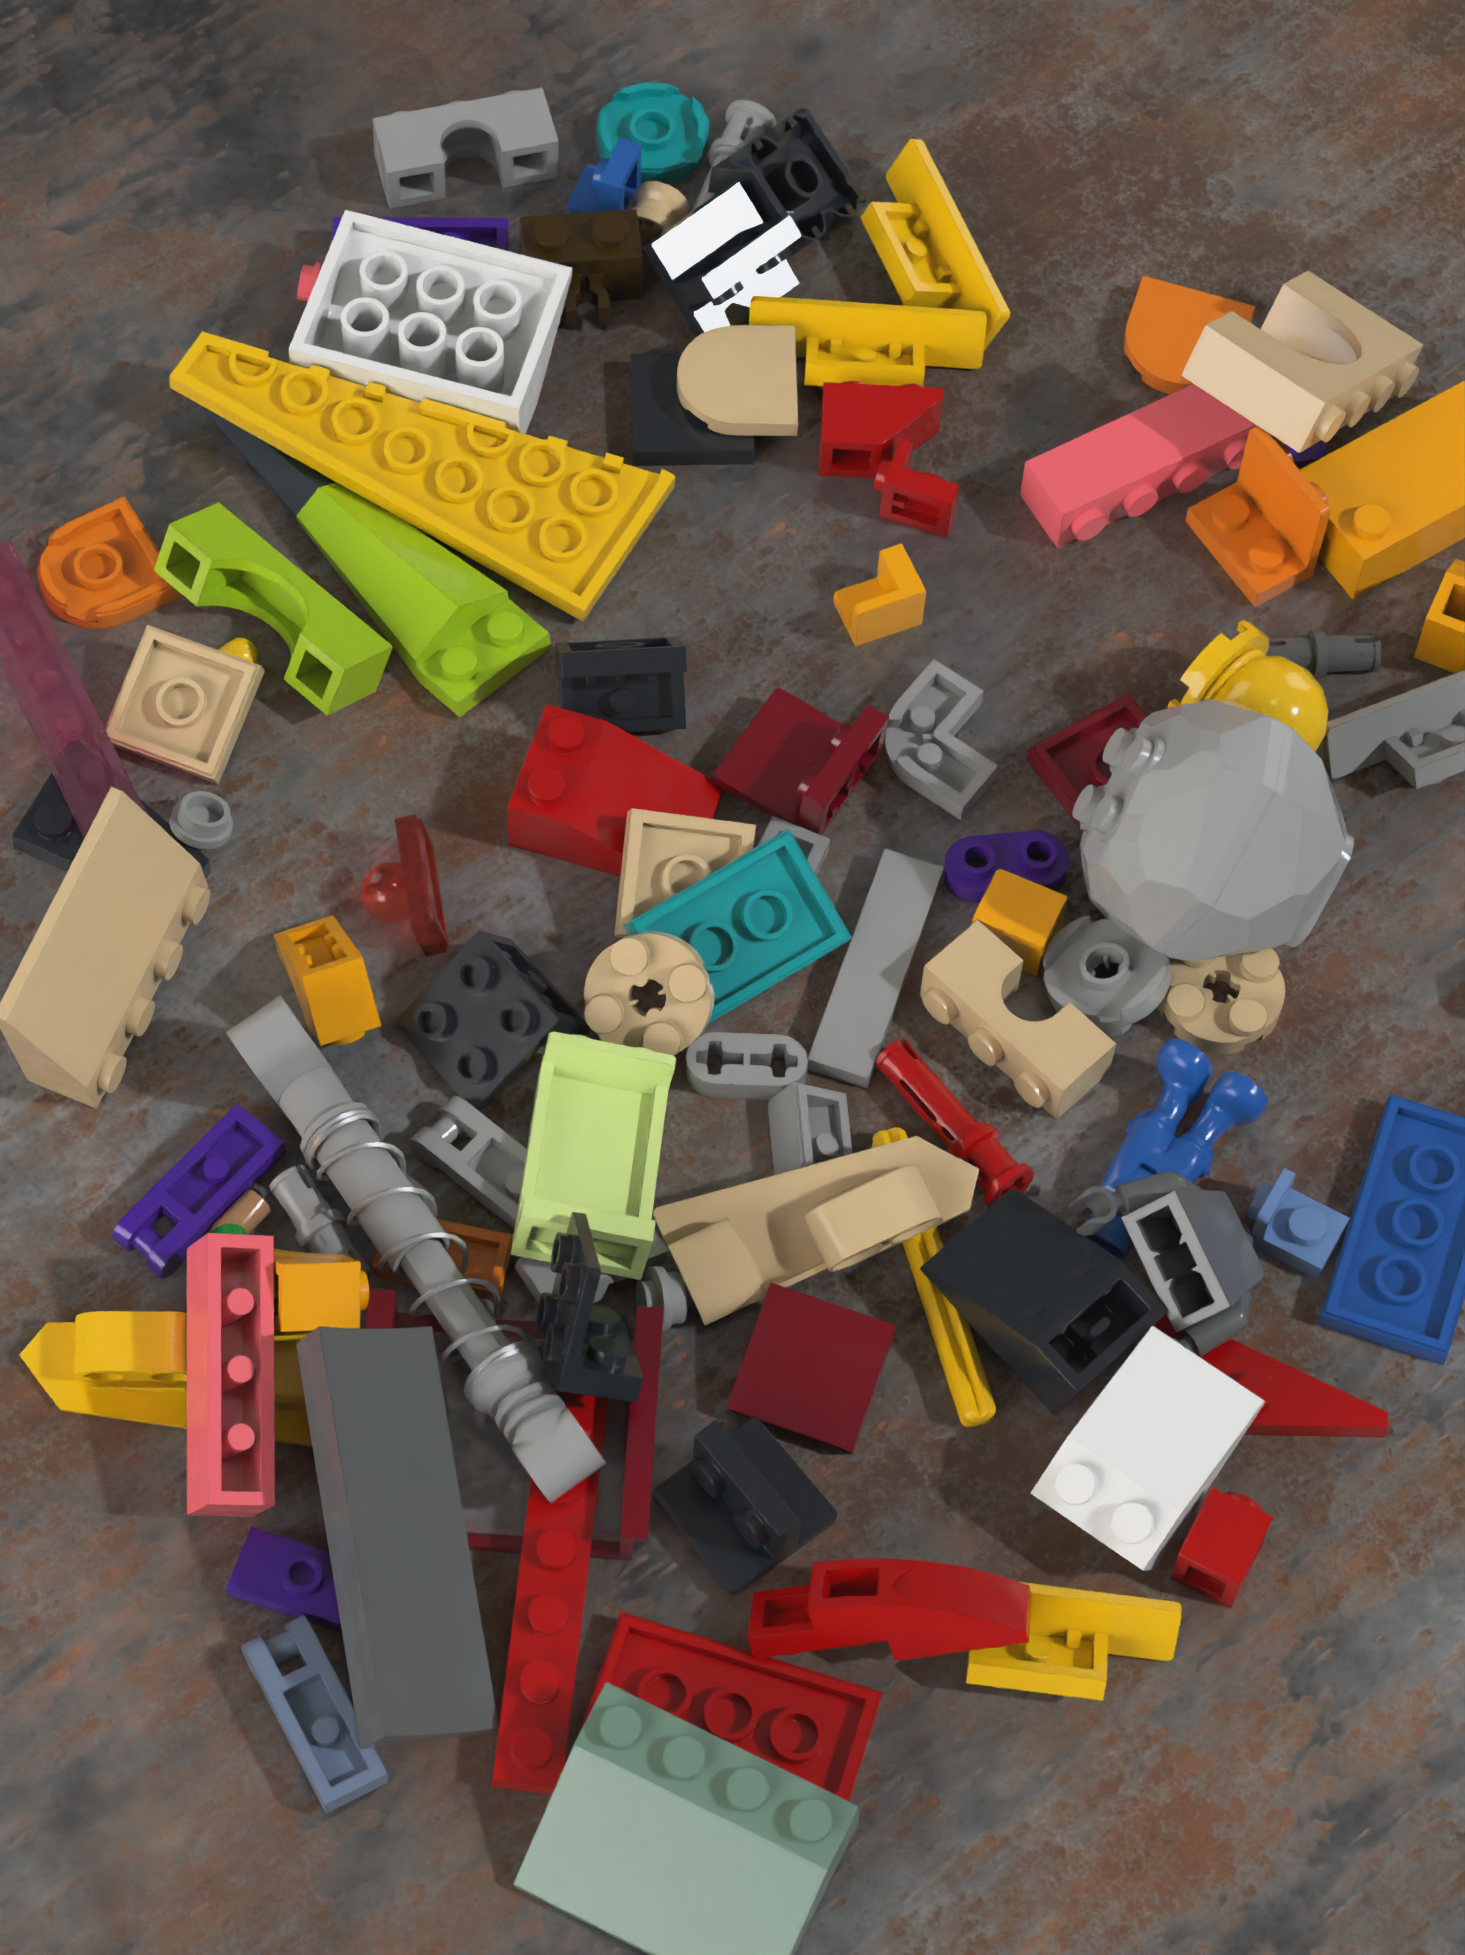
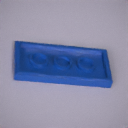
M1389 1093L1317 1324L1444 1365L1465 1298V1117Z

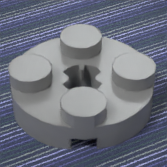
M1090 915L1072 921L1052 938L1044 953V983L1049 1000L1055 1011L1058 1013L1070 1002L1108 1037L1124 1034L1129 1030L1132 1023L1140 1021L1155 1010L1164 999L1173 980L1168 956L1122 931L1110 919L1092 922ZM1110 963L1120 964L1118 973L1106 979L1097 978L1093 970L1100 964H1105L1106 968H1109Z

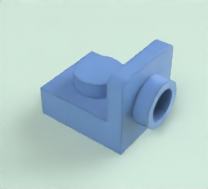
M1284 1168L1274 1187L1265 1182L1261 1184L1247 1211L1246 1217L1255 1221L1252 1230L1253 1247L1318 1280L1346 1230L1350 1218L1292 1189L1296 1173Z

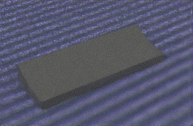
M318 1326L296 1343L360 1748L362 1750L489 1734L499 1729L432 1326L393 1329H355Z

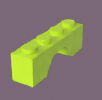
M218 502L169 524L154 572L196 607L223 606L238 609L261 619L274 628L286 642L291 654V660L284 680L325 715L329 716L376 692L393 646Z

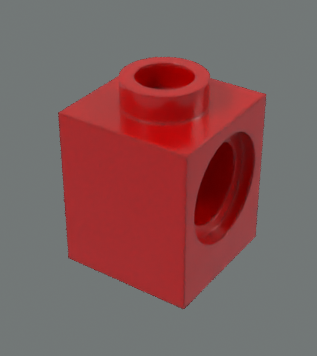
M1211 1487L1178 1553L1170 1579L1232 1608L1264 1543L1273 1516L1263 1512L1261 1506L1255 1500L1242 1493L1234 1491L1224 1493Z

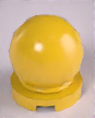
M1245 620L1240 621L1237 630L1240 632L1239 635L1230 640L1223 633L1219 634L1196 657L1180 679L1181 682L1189 687L1181 703L1174 699L1169 701L1167 706L1172 708L1204 700H1230L1273 717L1293 728L1315 753L1325 736L1329 712L1323 688L1312 674L1304 667L1287 658L1266 656L1269 648V637L1251 622Z

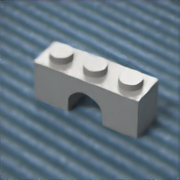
M542 87L525 91H509L502 95L470 101H453L446 105L409 112L398 111L387 116L372 118L374 156L389 209L445 199V168L452 161L462 157H478L491 163L498 172L502 188L558 178L559 141Z

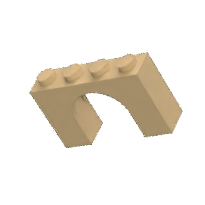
M1306 271L1282 285L1261 329L1233 311L1205 325L1181 376L1300 453L1320 440L1325 443L1328 442L1345 425L1353 427L1363 414L1368 411L1378 412L1387 400L1393 396L1401 398L1410 389L1419 373V367L1414 365L1424 345L1310 271Z

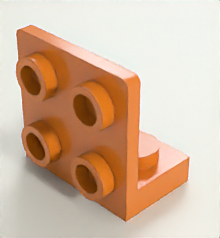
M1255 426L1248 432L1237 482L1189 507L1185 522L1251 604L1257 607L1314 575L1331 510L1324 491L1316 483L1309 482L1294 464L1287 446L1279 439H1273L1268 432L1259 426Z

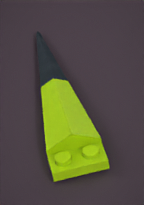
M201 406L308 534L377 624L418 682L459 718L551 648L549 632L508 598V591L401 518Z

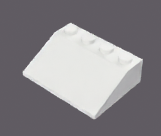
M345 210L288 349L290 364L309 369L311 364L330 370V376L366 387L368 381L386 386V393L420 403L423 398L500 420L506 422V428L526 434L539 399L572 278V267Z

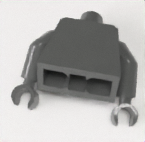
M1164 1171L1117 1185L1115 1188L1116 1193L1113 1194L1101 1186H1092L1082 1192L1068 1205V1209L1084 1205L1089 1207L1095 1214V1218L1085 1222L1076 1230L1077 1233L1083 1236H1091L1097 1233L1113 1220L1116 1213H1123V1223L1161 1303L1168 1310V1318L1175 1332L1180 1331L1181 1338L1178 1340L1172 1339L1199 1357H1202L1236 1336L1245 1328L1252 1299L1250 1289L1264 1277V1272L1253 1249L1251 1231L1241 1223L1230 1198L1223 1191L1201 1190L1199 1186L1176 1172Z

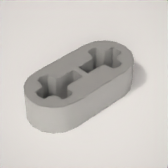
M711 1032L702 1034L693 1044L688 1046L685 1074L691 1088L702 1096L726 1099L770 1100L792 1082L805 1084L808 1058L803 1046L789 1036ZM708 1056H721V1074H708L706 1065ZM773 1058L785 1059L784 1064L787 1068L785 1077L778 1078L772 1076L770 1066Z

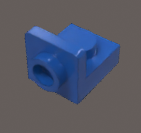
M620 137L610 158L602 157L597 166L586 165L567 202V213L630 209L633 195L641 184L642 144Z

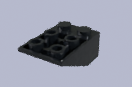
M1011 1188L920 1268L1054 1416L1144 1337L1149 1329L1168 1312L1163 1304L1123 1261L1086 1236L1077 1233L1074 1228L1015 1188Z

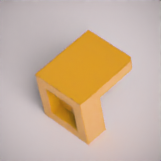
M901 543L879 551L876 578L835 591L833 603L856 647L921 625L926 589Z
M999 869L995 872L973 916L972 924L979 920L1023 960L1022 971L1037 977L1043 966L1045 950L1052 938L1062 927L1068 896Z

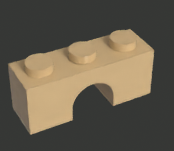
M977 920L924 966L919 996L933 1018L942 1024L950 1023L967 1038L971 1050L983 1063L989 1066L996 1065L1014 1081L1017 1092L1028 1104L1036 1108L1042 1106L1057 1120L1109 1074L1116 1043L1070 1002L1053 1017L1043 1021H1027L1012 1014L1004 1002L1018 991L1023 960Z

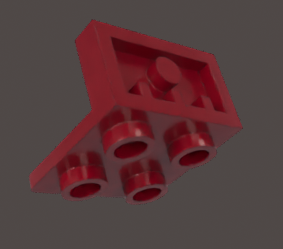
M776 688L714 772L713 781L718 786L771 817H777L823 835L881 754L889 716L867 705L855 723L845 720L841 724L787 691Z

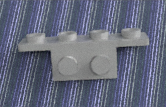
M1465 670L1328 721L1323 738L1326 772L1333 779H1337L1387 760L1415 789H1419L1427 785L1440 783L1447 777L1465 771Z

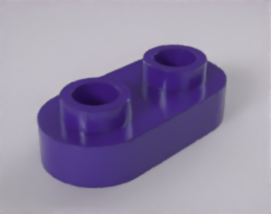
M1034 830L965 837L956 841L948 849L944 861L943 880L946 888L952 895L970 903L981 902L995 872L999 869L1057 891L1063 885L1066 878L1069 854L1066 846L1058 837L1045 831ZM1041 854L1048 860L1045 862H1035L1028 855ZM970 859H979L986 864V866L982 868H973L966 863V861Z

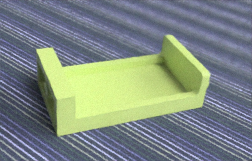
M559 1032L549 1033L538 1073L510 1255L551 1263L552 1247L556 1234L558 1232L567 1233L572 1212L584 1213L587 1215L601 1273L641 1280L654 1238L656 1220H652L667 1097L676 1063V1058L673 1055L654 1052L643 1047H629L594 1040L583 1035H569Z

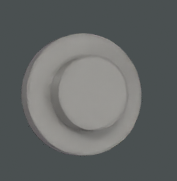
M195 791L187 794L182 801L174 806L170 817V828L180 841L197 849H214L224 845L230 839L233 830V819L230 815L228 804L221 797L206 791Z
M653 1266L647 1269L644 1281L637 1282L635 1302L636 1308L637 1306L664 1308L662 1332L669 1331L673 1324L684 1323L687 1315V1293L680 1272H666L662 1266Z

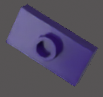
M251 1527L226 1587L228 1596L295 1618L304 1615L310 1623L342 1633L330 1553Z

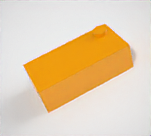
M1465 380L1300 469L1309 482H1314L1321 487L1328 499L1331 510L1318 559L1352 600L1465 538Z

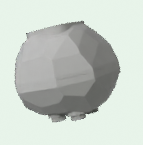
M1204 700L1156 711L1143 719L1138 729L1132 728L1129 731L1124 728L1117 729L1110 737L1103 752V761L1110 765L1109 770L1112 773L1108 783L1099 787L1092 784L1086 786L1077 798L1072 813L1073 818L1080 821V829L1083 830L1080 849L1089 900L1107 919H1110L1122 931L1162 954L1180 960L1196 961L1272 949L1283 944L1290 948H1295L1301 944L1317 922L1349 862L1354 847V838L1347 833L1342 810L1322 759L1293 728L1273 717L1230 700Z

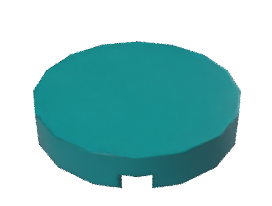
M642 82L622 88L612 95V101L604 109L602 106L597 114L596 148L601 158H610L620 137L642 144L641 184L647 181L669 184L683 180L701 165L708 153L709 119L702 104L693 96L690 100L686 96L679 94L680 88L667 83Z

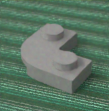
M933 659L891 709L885 733V752L892 770L906 785L959 820H962L995 781L999 765L954 737L982 704L984 691Z

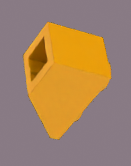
M1457 558L1447 569L1426 616L1413 657L1452 673L1465 670V561Z

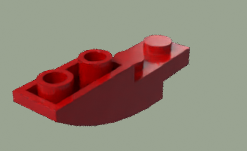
M891 1558L812 1563L810 1584L753 1592L747 1640L754 1659L795 1655L802 1652L845 1646H861L867 1643L888 1641L894 1661L934 1657L941 1654L986 1648H1001L1008 1645L1029 1643L1032 1594L1029 1585L968 1567L938 1562Z

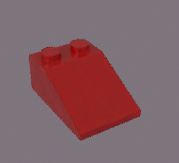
M546 704L507 807L508 845L620 876L627 811L635 808L714 819L724 788L715 784L709 777L605 720Z

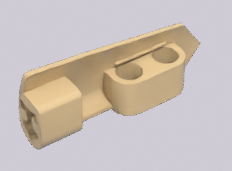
M918 1136L659 1206L654 1209L653 1216L683 1277L693 1303L704 1325H707L765 1298L770 1282L783 1287H789L827 1268L830 1272L845 1269L970 1211L979 1168L947 1153Z

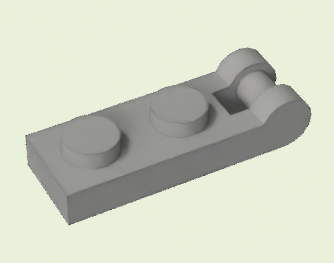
M453 1096L440 1109L441 1118L431 1128L423 1126L409 1140L410 1147L424 1163L433 1168L440 1169L515 1229L527 1149L466 1100L459 1096ZM459 1136L469 1137L471 1141L461 1151L452 1145Z

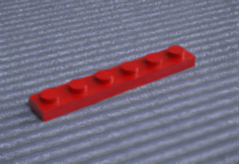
M555 1389L557 1396L561 1397L565 1407L570 1410L602 1456L609 1398L562 1392ZM600 1469L552 1503L547 1500L534 1480L530 1479L491 1787L552 1795L563 1771Z

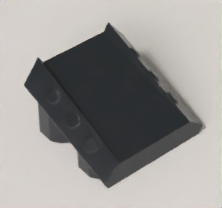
M800 108L712 167L708 188L709 193L717 194L727 186L740 182L763 223L790 216L802 236L784 248L788 255L787 259L864 207L867 201L866 196L810 111L806 108Z

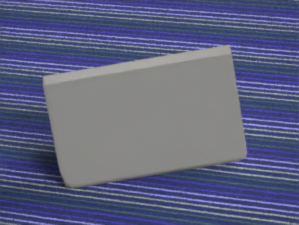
M792 1082L769 1100L768 1116L774 1175L853 1154L846 1093Z

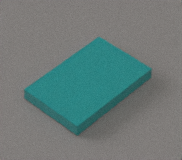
M789 829L624 924L629 935L648 931L669 933L684 940L699 953L705 963L703 966L709 974L710 985H713L715 996L713 1012L709 1023L852 939Z

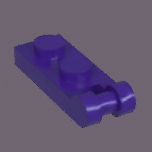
M236 1103L120 1219L114 1228L112 1238L127 1251L137 1249L147 1258L146 1266L162 1279L169 1277L184 1261L187 1255V1248L202 1238L210 1230L212 1224L286 1154L285 1141ZM162 1216L175 1225L164 1237L153 1229V1225Z

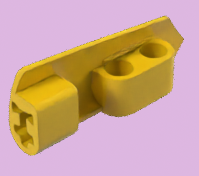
M97 1311L76 1315L75 1322H47L19 1354L60 1411L187 1429V1313ZM274 1328L275 1442L312 1447L296 1343L312 1331L281 1332Z

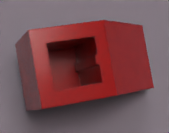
M845 381L842 383L824 382L820 416L819 476L875 478L883 456L893 458L901 438L913 441L912 452H914L939 432L943 388L923 387L918 384H904L901 386L872 385L859 381Z

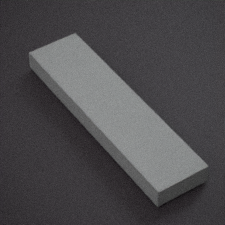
M884 848L809 1053L807 1070L868 1088L875 1068V1061L883 1046L942 881L944 866Z

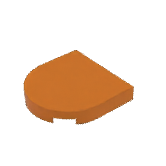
M1143 275L1127 321L1123 344L1124 353L1142 375L1141 379L1148 386L1160 392L1172 394L1193 384L1181 376L1205 325L1231 311L1252 323L1256 306Z
M125 496L57 528L48 538V544L43 550L37 567L40 591L49 608L65 621L86 628H109L124 624L182 597V594L154 572L160 551Z

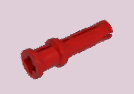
M902 1039L901 1042L899 1040L893 1042L880 1053L875 1061V1067L891 1081L903 1098L941 1138V1141L948 1148L947 1153L979 1168L976 1184L985 1193L983 1202L988 1208L1011 1188H1015L1021 1193L1027 1189L1034 1178L1035 1172L1026 1163L1018 1164L999 1143L1000 1133L992 1124H987L985 1121L978 1122L970 1115L957 1097L934 1071L924 1063L906 1039Z

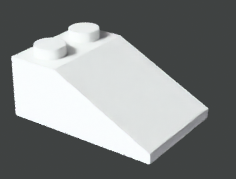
M1152 1326L1068 1435L1031 1491V1494L1141 1570H1155L1266 1401Z

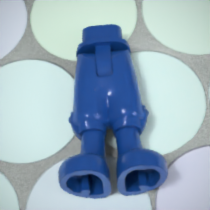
M1177 1038L1167 1040L1158 1051L1156 1059L1157 1068L1163 1081L1158 1103L1154 1110L1142 1111L1127 1123L1125 1132L1127 1135L1113 1157L1100 1186L1113 1194L1116 1193L1115 1188L1117 1185L1164 1171L1176 1172L1195 1183L1198 1178L1202 1179L1210 1174V1167L1214 1157V1151L1211 1146L1230 1128L1247 1125L1259 1119L1268 1104L1266 1094L1248 1077L1233 1071L1224 1072L1209 1092L1206 1104L1190 1130L1185 1132L1180 1138L1174 1137L1176 1126L1184 1114L1201 1097L1211 1083L1213 1068L1206 1055L1194 1045ZM1093 1212L1091 1213L1087 1221L1095 1218V1214ZM1122 1212L1116 1213L1113 1220L1097 1233L1086 1236L1118 1258H1124L1133 1246L1132 1239L1122 1220V1217H1124Z

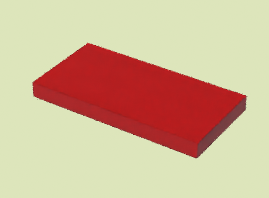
M620 1612L580 1732L607 1682L850 1802L883 1692L771 1657L754 1659L751 1651Z

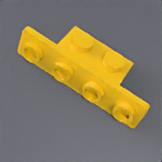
M910 139L886 173V180L898 203L871 202L860 218L903 305L985 312L987 316L985 350L1009 319L1010 310L923 140Z
M759 295L753 296L750 300L749 325L795 326L796 357H806L804 385L818 386L822 390L824 382L842 383L845 381L892 386L918 384L924 387L925 366L980 369L983 363L987 316L983 311Z
M1020 1582L1029 1585L1032 1594L1029 1643L968 1651L966 1683L1103 1701L1107 1682L1108 1654L1160 1661H1171L1173 1659L1181 1621L1182 1606L1174 1601Z

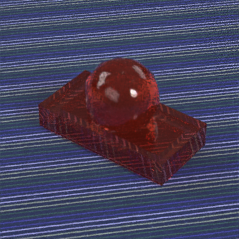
M416 814L394 819L401 862H383L368 872L362 882L361 899L367 912L384 923H400L410 919L411 930L426 957L448 952L447 948L450 946L434 843L421 818H418Z

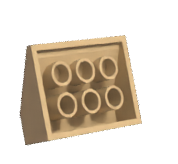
M113 787L110 788L0 1002V1029L26 1079L96 1109L105 1091L113 1093L118 1087L127 1063L124 1054L133 1036H142L149 1026L155 1008V1002L152 998L161 980H170L176 972L183 952V946L180 942L189 924L197 925L201 921L208 907L211 895L210 889H207L208 884L200 863L123 791Z

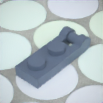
M302 1615L285 1623V1632L266 1641H263L259 1636L242 1644L241 1649L253 1676L261 1686L317 1798L327 1814L389 1783L388 1773L375 1748L361 1750L355 1710L306 1617ZM298 1656L303 1662L304 1667L282 1677L277 1666Z

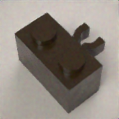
M637 209L519 217V254L572 267V278L564 303L565 325L577 324V307L581 303H590L597 308L598 322H610V301L642 299L643 254Z

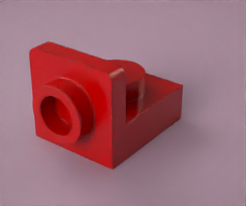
M901 438L894 457L883 456L875 477L873 489L882 492L879 517L947 538L955 520L960 485L946 481L934 473H920L911 470L913 441Z

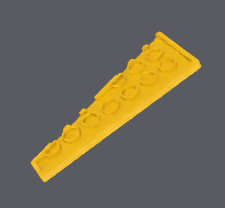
M203 331L169 376L171 389L584 622L675 486L676 476L663 469L660 474L623 464L624 458L606 453L605 458L567 447L568 441L550 435L547 440L523 434L506 428V422L423 398L420 403L386 393V386L368 381L366 387L330 376V370L311 364L309 369L269 357V351Z

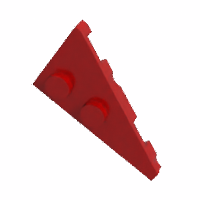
M1167 1313L1154 1325V1327L1171 1338L1177 1340L1181 1338L1180 1331L1175 1332ZM1229 1339L1201 1357L1266 1401L1244 1435L1384 1438L1389 1428L1387 1411L1236 1340Z

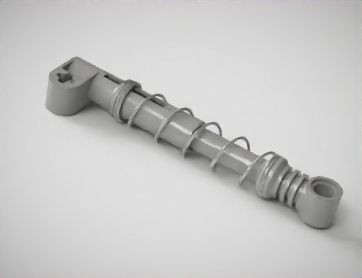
M277 996L228 1030L226 1033L241 1056L302 1137L300 1149L305 1157L306 1164L309 1165L310 1169L317 1172L318 1180H331L352 1210L348 1215L347 1224L353 1226L360 1225L382 1256L378 1263V1269L383 1271L391 1270L399 1278H409L421 1295L410 1307V1316L420 1317L432 1311L453 1343L442 1353L441 1362L452 1363L461 1358L465 1359L472 1370L463 1389L465 1397L468 1398L469 1403L477 1411L489 1414L491 1418L495 1419L496 1425L500 1431L504 1432L507 1441L513 1445L511 1448L547 1500L552 1503L607 1464L573 1414L565 1407L561 1397L557 1396L554 1387L548 1383V1379L545 1376L547 1365L544 1363L538 1346L532 1343L530 1335L520 1327L496 1324L495 1320L499 1313L501 1300L497 1288L489 1281L475 1278L465 1279L463 1275L467 1268L469 1256L466 1243L457 1235L445 1232L436 1219L437 1205L434 1197L424 1189L415 1188L411 1181L406 1178V1161L403 1152L392 1144L381 1142L378 1137L381 1130L380 1119L365 1104L355 1103L341 1084L337 1074L282 996ZM387 1149L392 1151L398 1157L401 1168L397 1165V1163L395 1162V1160L393 1159V1157ZM420 1195L428 1200L431 1210ZM450 1239L460 1246L463 1254L460 1270L447 1253ZM470 1283L483 1285L492 1292L495 1300L492 1316L469 1285ZM425 1301L428 1307L415 1312L416 1308ZM501 1330L516 1332L524 1338L525 1342L510 1344ZM455 1348L458 1349V1354L447 1358L451 1351Z

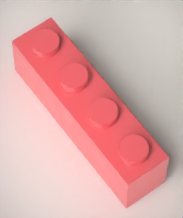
M1192 384L1025 461L1020 497L1057 548L1076 539L1085 541L1100 533L1106 525L1127 515L1130 517L1142 515L1151 509L1157 501L1178 491L1180 493L1193 491L1214 474L1227 468L1232 470L1239 469L1248 432L1257 425L1195 384Z
M207 1233L187 1248V1516L254 1517L275 1506L273 1236Z

